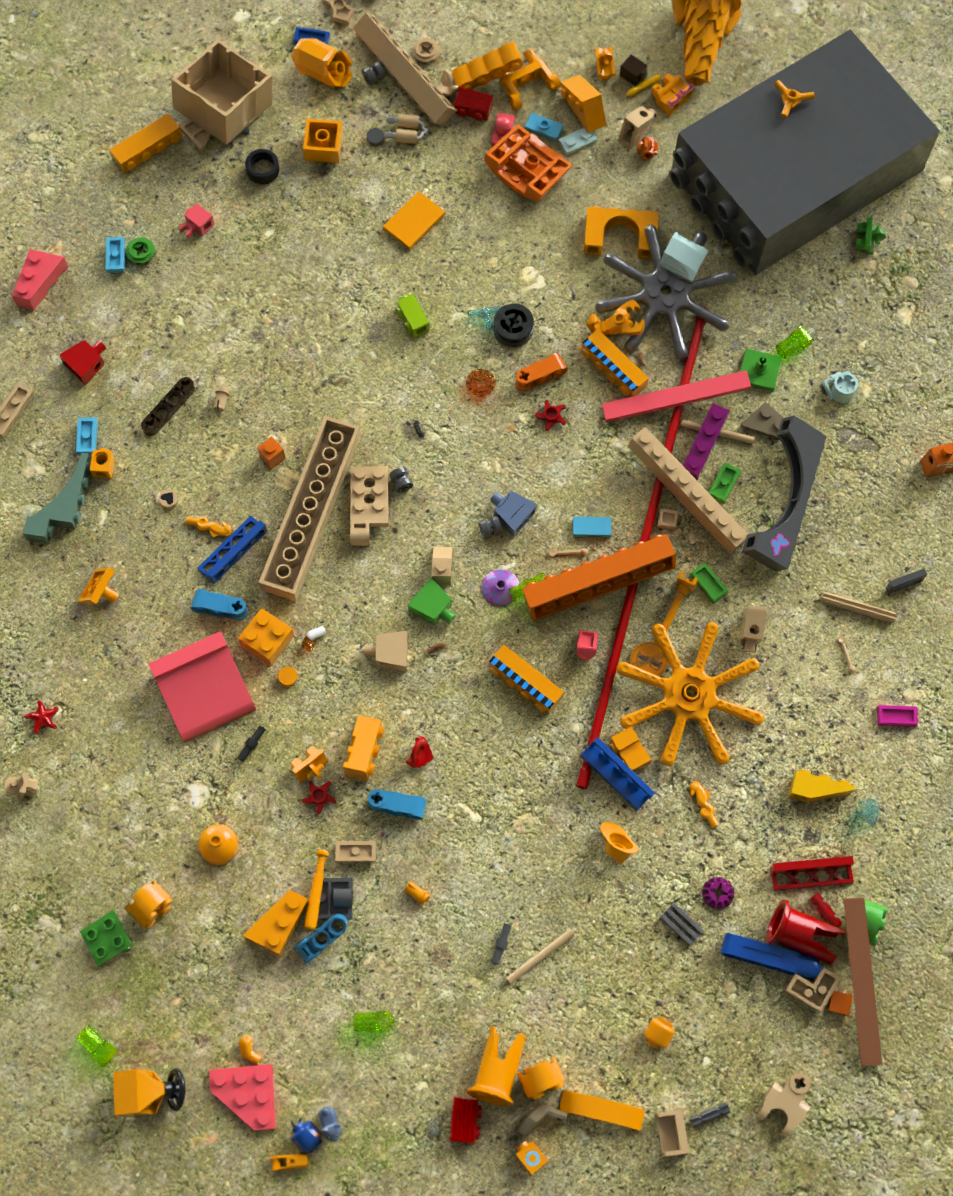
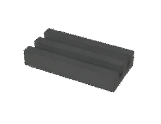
M925 568L890 581L888 586H886L888 593L923 582L927 576Z

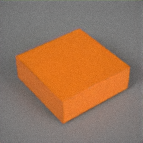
M834 991L829 1000L828 1011L849 1016L853 995Z

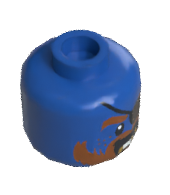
M300 1121L292 1129L294 1134L291 1137V1141L302 1153L308 1151L312 1153L322 1143V1133L312 1121H306L304 1124Z

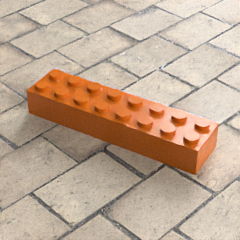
M667 534L663 536L656 535L647 542L641 541L628 549H619L612 555H603L596 561L584 562L574 569H565L561 574L549 575L537 583L530 582L522 590L532 621L534 622L676 568V553Z

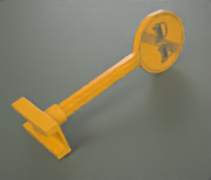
M680 571L676 581L678 586L676 597L662 624L666 632H668L684 596H687L689 591L693 593L697 586L698 578L694 577L693 582H690V579L683 578L684 572ZM655 639L654 642H642L637 645L631 653L630 664L660 677L667 669L668 660Z

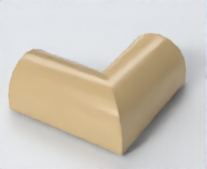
M822 967V970L812 984L795 973L784 991L821 1014L841 977Z

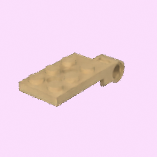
M388 466L351 467V546H370V527H389ZM373 482L374 486L366 487L365 483ZM373 498L375 501L368 504L365 502V499Z

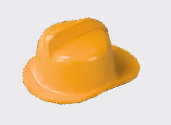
M612 822L601 824L600 831L606 839L605 852L618 864H623L631 854L638 852L637 845L623 828Z

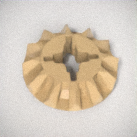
M420 39L412 47V55H414L415 60H420L421 63L427 62L429 64L430 61H435L436 57L439 56V45L432 39ZM423 50H429V53H423Z

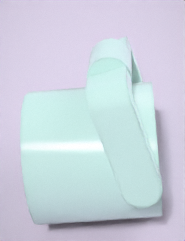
M850 371L838 372L829 376V379L823 382V386L830 400L834 399L838 403L845 404L853 399L858 388V380ZM830 382L833 383L831 389H830V387H829V385H828V383H830Z

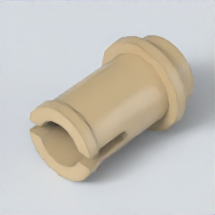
M218 387L215 390L214 410L220 411L221 409L222 412L225 411L226 400L230 395L228 388Z

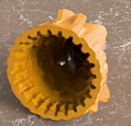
M672 0L675 24L681 26L684 23L683 32H686L683 44L686 83L689 82L693 86L703 85L704 83L710 84L713 62L716 60L718 48L722 47L723 37H728L739 21L742 0Z

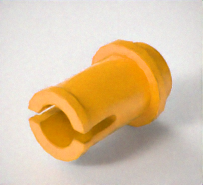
M412 881L404 889V893L417 900V904L425 905L430 898L427 890H422Z

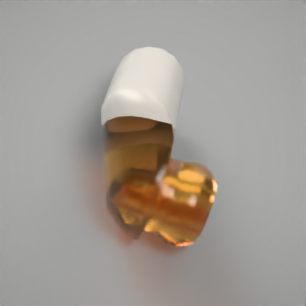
M320 626L307 632L302 641V647L305 651L309 652L314 649L315 645L312 642L316 638L326 635L325 628Z

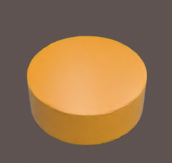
M286 666L280 669L278 679L281 685L291 687L297 682L298 675L294 668Z

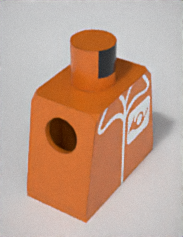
M953 442L933 447L922 457L920 463L926 477L953 471Z

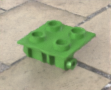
M114 910L79 931L98 967L121 952H128L131 949L130 946H132Z

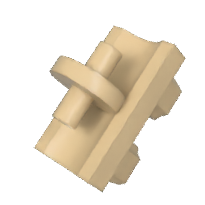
M22 773L20 779L9 777L4 783V789L7 793L17 794L16 800H23L24 796L34 797L38 787V779H29L28 773Z

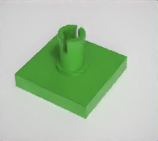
M746 348L741 371L747 370L751 387L774 392L782 357Z

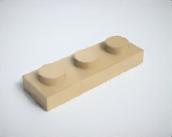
M20 383L15 385L0 407V436L3 438L35 394L33 390Z

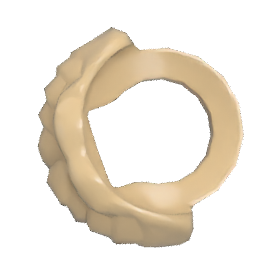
M448 69L443 70L440 83L436 87L445 97H450L456 94L459 87L453 85L451 72Z

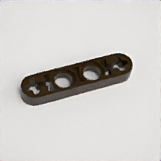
M181 378L144 418L141 427L145 435H156L194 393L195 386L191 378ZM189 384V386H190L189 389H188V388H184V389H183V385H186V386H187V385ZM173 396L179 397V401L175 404L169 402ZM164 409L167 411L164 417L157 415L159 410ZM152 424H153V426H154L153 429H152V428H148V429H147V425H152Z

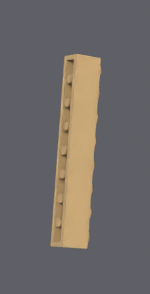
M365 12L353 27L357 33V38L367 44L366 48L377 56L376 59L380 64L387 67L386 71L398 80L397 84L401 88L406 89L408 97L418 103L417 107L429 116L428 120L434 125L444 126L457 110L374 15Z
M646 427L632 437L628 445L632 452L730 555L737 550L746 540L748 535L746 531Z

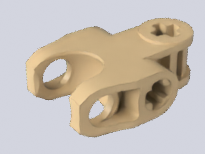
M803 1073L793 1074L787 1079L783 1087L774 1081L763 1097L756 1118L759 1121H763L772 1109L781 1111L785 1117V1124L780 1135L787 1138L793 1129L802 1122L810 1109V1106L802 1101L810 1088L808 1076ZM800 1079L803 1087L796 1089L794 1080Z

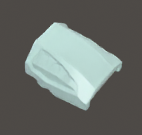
M676 232L662 256L660 266L677 277L693 283L709 250L693 243Z

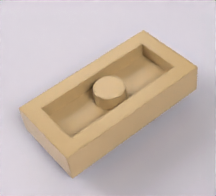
M336 841V863L376 862V841Z

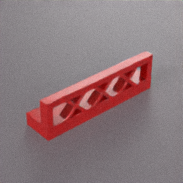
M853 856L773 863L770 867L773 891L853 884L851 867L854 864ZM846 868L848 879L841 880L834 874L838 869ZM823 870L830 876L826 881H820L815 877V874ZM799 872H804L810 878L806 883H800L795 879V876ZM784 874L790 880L786 885L778 886L776 875Z

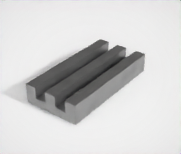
M675 903L660 917L689 946L704 932ZM672 911H676L692 928H694L697 931V933L695 934ZM669 915L671 918H673L689 935L692 936V938L689 939L680 929H678L667 918V916Z

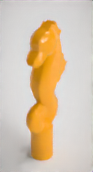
M199 517L198 519L186 518L185 524L196 526L200 531L210 530L213 538L219 536L229 537L232 534L230 525H227L225 522L222 523L223 527L215 522L208 523L206 517Z
M695 780L689 786L690 796L696 794L697 804L702 807L700 815L708 820L713 829L719 823L714 817V808L707 802L710 792L706 789L704 790L700 782Z

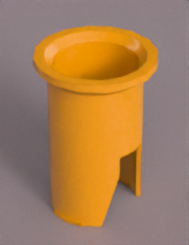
M493 1026L489 1028L490 1032L475 1084L467 1089V1093L471 1097L488 1104L512 1107L514 1102L510 1094L527 1037L518 1033L507 1051L505 1060L498 1058V1033H496V1027Z

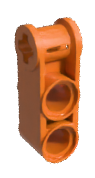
M559 353L552 354L548 358L536 361L532 365L518 370L515 386L520 391H527L564 375L568 368Z

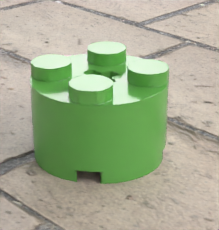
M865 899L869 945L875 946L879 937L878 932L883 930L886 921L884 918L888 908Z

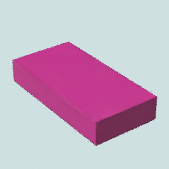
M878 705L877 726L917 727V707Z

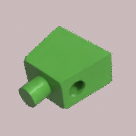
M432 578L408 604V611L433 625H436L440 619L450 624L456 617L449 610L452 606L451 598Z

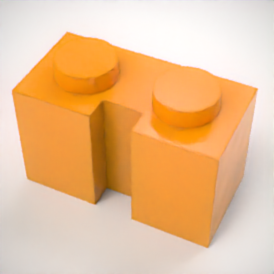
M632 726L611 737L609 748L634 773L650 765L651 758L644 746L642 747L639 742V738Z

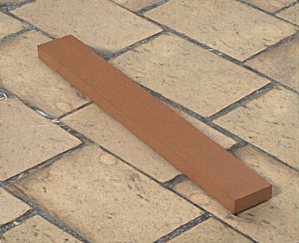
M864 897L845 898L843 903L861 1066L883 1065Z

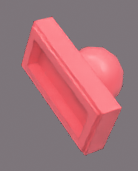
M498 113L491 146L496 145L513 129L514 115Z
M579 630L576 654L581 660L588 661L596 656L597 632Z

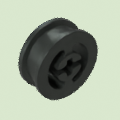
M513 303L502 306L494 316V334L499 342L506 346L517 347L524 345L531 339L534 329V318L527 307Z

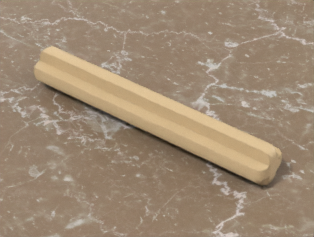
M824 592L821 597V602L875 619L894 623L896 619L895 612L827 592Z

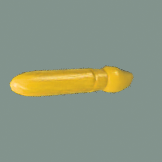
M655 75L630 88L626 96L632 97L661 79V75Z

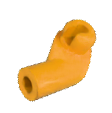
M245 1035L239 1041L241 1056L258 1065L262 1056L252 1051L251 1044L253 1039L251 1036Z

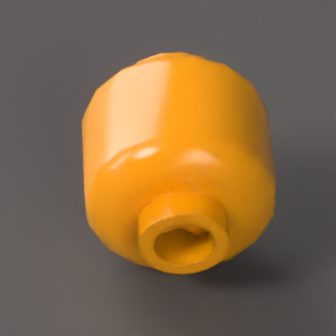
M662 1017L652 1019L644 1032V1036L648 1039L647 1044L657 1050L659 1047H668L675 1034V1030L672 1028L673 1024Z

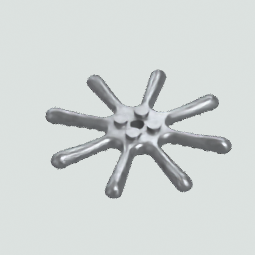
M648 225L644 232L654 262V272L644 274L614 254H606L603 258L604 263L640 282L642 290L638 294L599 301L596 303L595 309L600 314L617 310L630 300L647 306L648 311L643 318L645 326L642 334L631 335L625 343V350L629 353L636 351L655 317L658 315L666 316L669 322L675 356L678 360H684L688 357V351L677 318L678 312L689 310L718 330L726 331L730 326L729 321L694 303L690 299V294L694 290L734 283L737 280V274L732 270L694 280L693 283L677 277L660 266L662 252L657 228L654 225ZM698 232L692 242L703 247L707 241V235L704 232ZM663 290H669L671 293L669 295H664L661 292Z

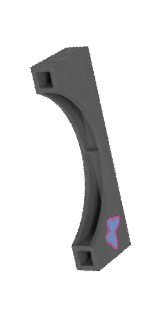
M795 415L783 418L777 433L786 451L791 470V489L787 506L780 519L771 528L764 532L748 534L742 550L743 553L775 572L788 569L791 563V557L796 546L797 536L801 529L802 519L806 512V505L826 440V435Z

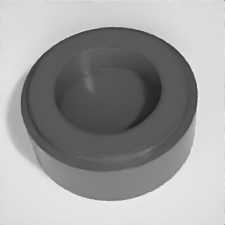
M372 128L367 132V142L371 146H380L384 142V133L381 129Z

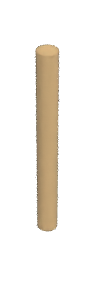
M682 420L681 427L700 431L702 424ZM723 429L719 435L753 444L755 439L752 436Z
M568 929L506 977L508 983L512 984L575 935L574 932Z

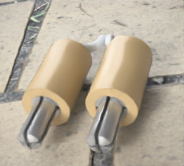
M399 114L398 118H386L387 123L398 124L400 128L419 129V125H422L424 131L421 132L420 136H418V131L397 129L396 133H384L385 138L396 139L398 143L417 144L418 139L422 138L424 133H427V128L420 121V116Z

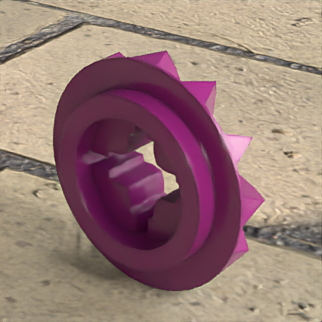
M723 877L709 879L702 889L705 903L714 909L728 907L735 897L734 888L730 881ZM719 885H721V892L727 895H721L718 901H716V893H713V890H717Z

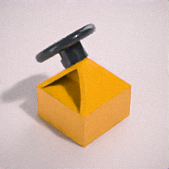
M178 1068L170 1071L166 1082H162L154 1071L132 1069L113 1072L115 1116L140 1117L156 1115L163 1099H167L169 1107L173 1111H179L184 1104L186 1093L185 1079L183 1073Z

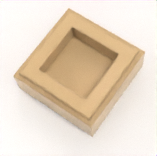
M660 508L657 528L676 531L679 511Z

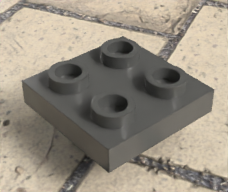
M324 878L318 920H328L335 914H343L347 920H352L353 878Z

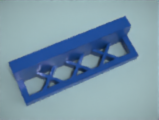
M252 516L248 517L197 567L198 570L215 584L267 533L266 525L261 520L258 522ZM253 523L255 526L246 533V527ZM242 537L234 546L232 545V541L235 538ZM229 550L221 559H219V554L222 551ZM208 564H215L208 572L204 569Z
M598 737L579 755L635 811L639 810L655 794Z

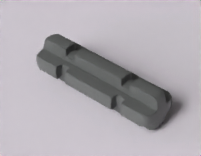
M723 1103L718 1108L714 1107L700 1113V1115H694L690 1117L691 1125L693 1128L701 1126L702 1123L706 1124L720 1118L721 1115L722 1117L730 1114V1108L727 1103Z

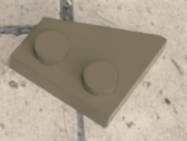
M765 402L740 427L745 430L748 428L757 431V434L767 435L779 441L777 433L783 417Z

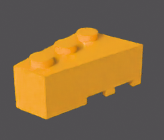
M581 75L561 82L562 89L560 92L562 98L569 104L587 133L607 126L602 96Z
M358 715L352 734L351 746H349L347 751L349 753L347 762L344 761L343 764L346 777L368 781L369 776H373L375 770L373 760L374 757H378L380 746L377 745L378 739H382L384 734L381 720Z
M289 890L242 936L245 940L281 957L307 909L308 899Z

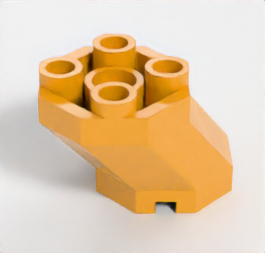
M300 39L294 48V52L291 54L294 65L302 75H309L330 87H345L352 78V71L349 66H352V61L347 53L339 51L317 39Z

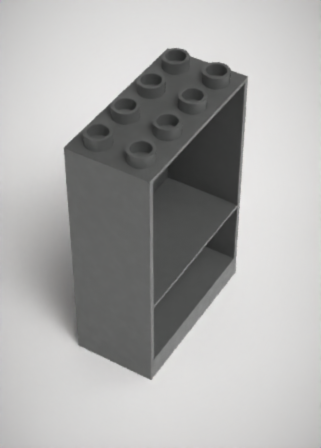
M850 29L680 131L676 148L673 151L672 169L669 171V177L677 189L684 188L691 196L690 202L695 212L699 215L705 213L712 221L711 227L715 236L720 241L727 240L734 248L733 255L737 263L743 268L749 266L754 274L757 275L923 171L940 130ZM779 80L787 89L796 90L800 94L814 92L815 98L814 100L801 101L797 106L791 108L788 117L784 119L780 116L784 108L781 97L782 93L774 86V83Z

